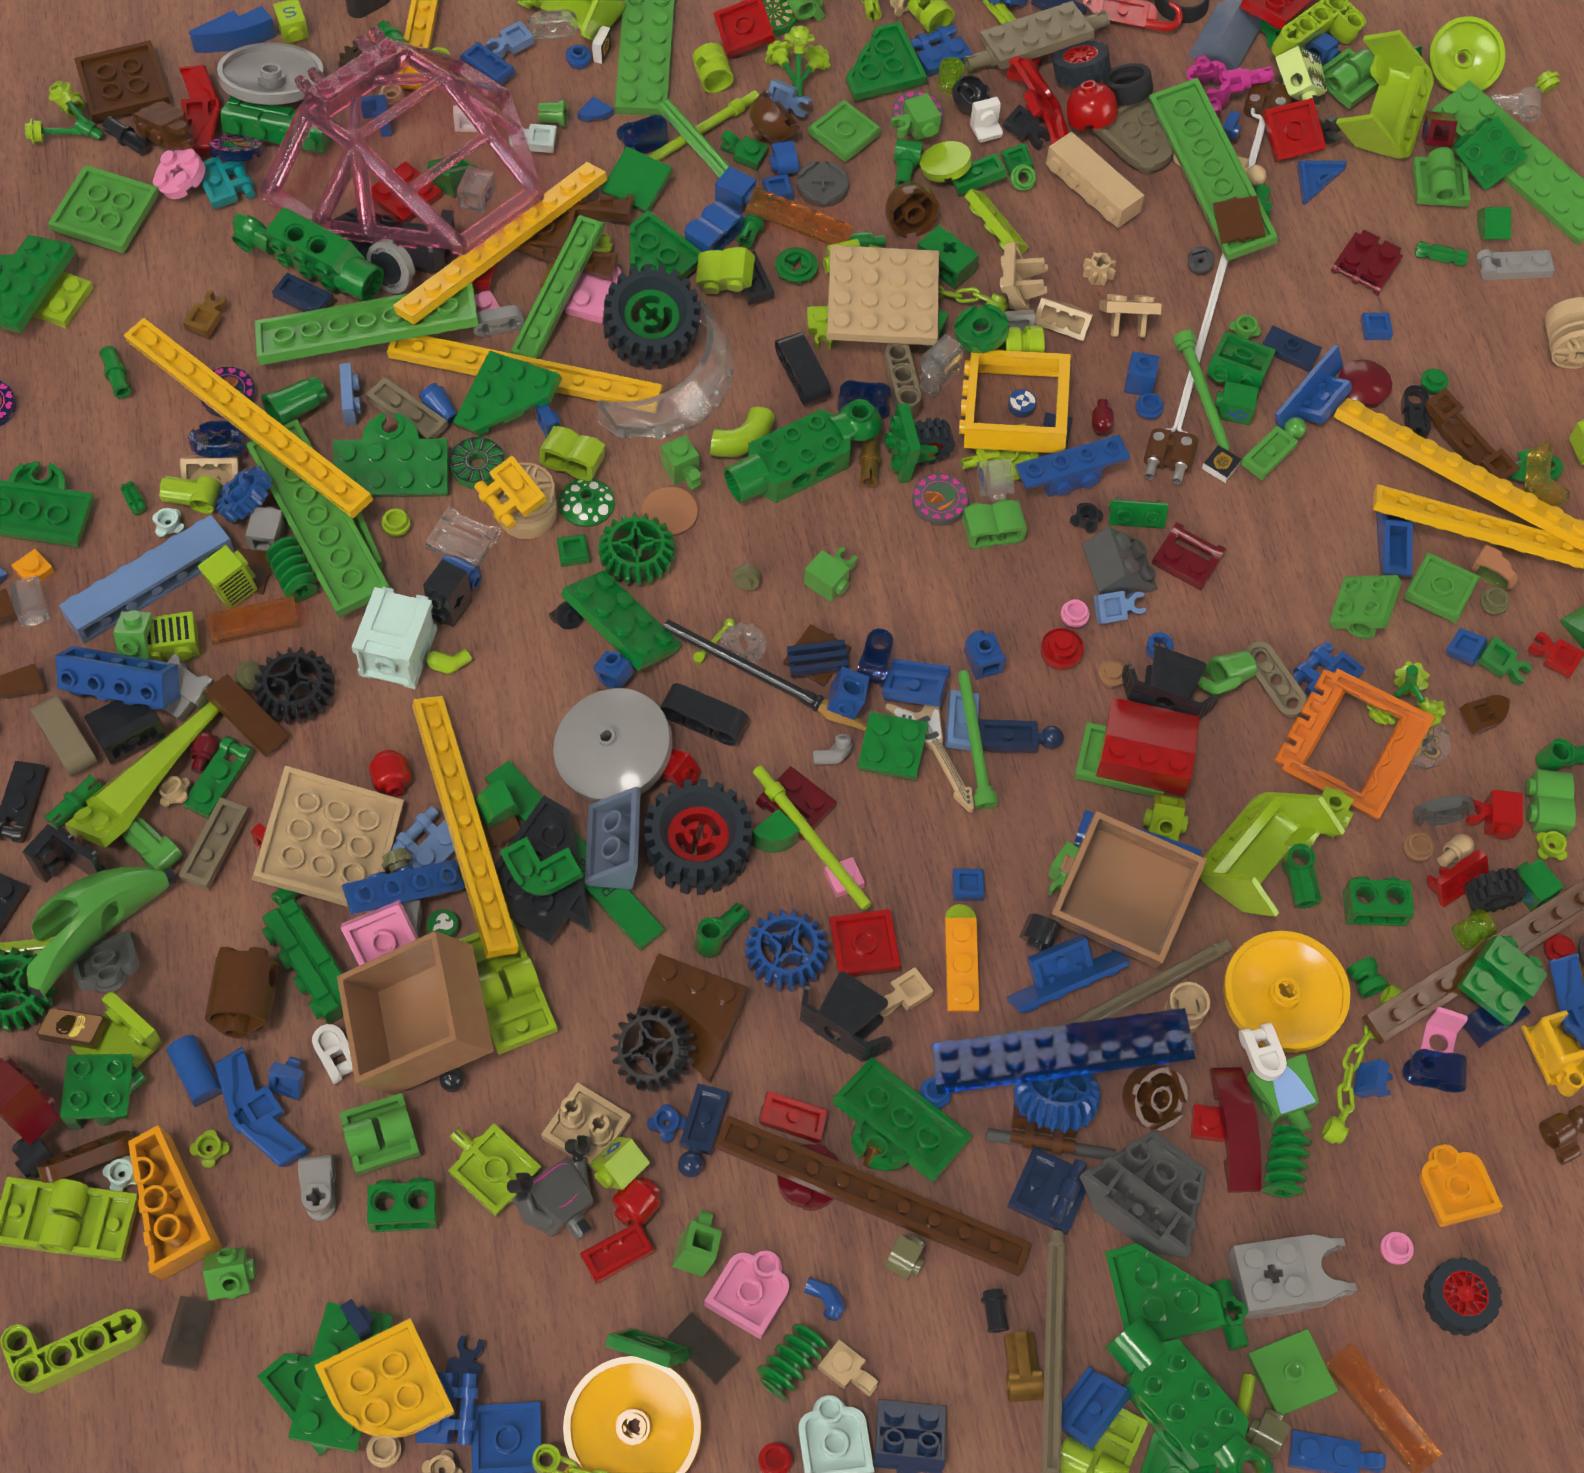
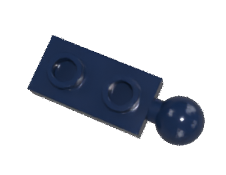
M978 719L983 751L1037 753L1038 743H1042L1048 749H1056L1061 746L1064 740V734L1057 726H1047L1042 731H1038L1037 721Z
M697 1084L680 1140V1147L688 1149V1152L682 1154L678 1160V1169L685 1177H696L702 1172L704 1162L700 1156L701 1153L711 1155L729 1096L728 1091Z

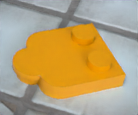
M1447 1144L1437 1145L1432 1148L1428 1155V1162L1423 1166L1419 1174V1181L1439 1227L1501 1211L1503 1208L1482 1160L1477 1155L1470 1152L1458 1153L1453 1146Z

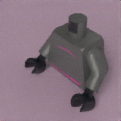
M578 1135L577 1141L576 1139H568L566 1141L565 1150L572 1154L573 1158L569 1159L567 1156L534 1179L527 1172L517 1173V1180H509L507 1183V1190L512 1194L517 1193L512 1202L518 1208L522 1221L529 1226L543 1231L547 1236L553 1237L564 1228H567L574 1238L579 1241L593 1229L582 1216L593 1203L587 1160L583 1156L588 1153L591 1146L587 1136Z

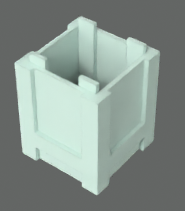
M374 587L352 644V651L356 654L359 664V676L380 679L416 689L426 662V656L430 651L437 632V626L433 623L431 614L432 600H428V597L416 595V598L396 594L392 588L382 587L381 589Z

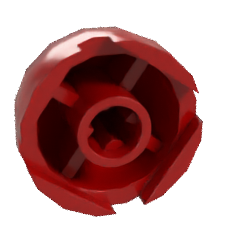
M1093 80L1085 81L1075 88L1067 100L1068 124L1078 130H1085V126L1093 125V129L1105 127L1114 122L1117 118V112L1119 113L1115 93L1107 85Z

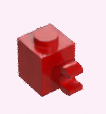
M1493 789L1484 803L1474 800L1475 811L1478 815H1471L1466 819V823L1469 825H1478L1484 820V834L1494 835L1498 839L1515 838L1523 826V793Z

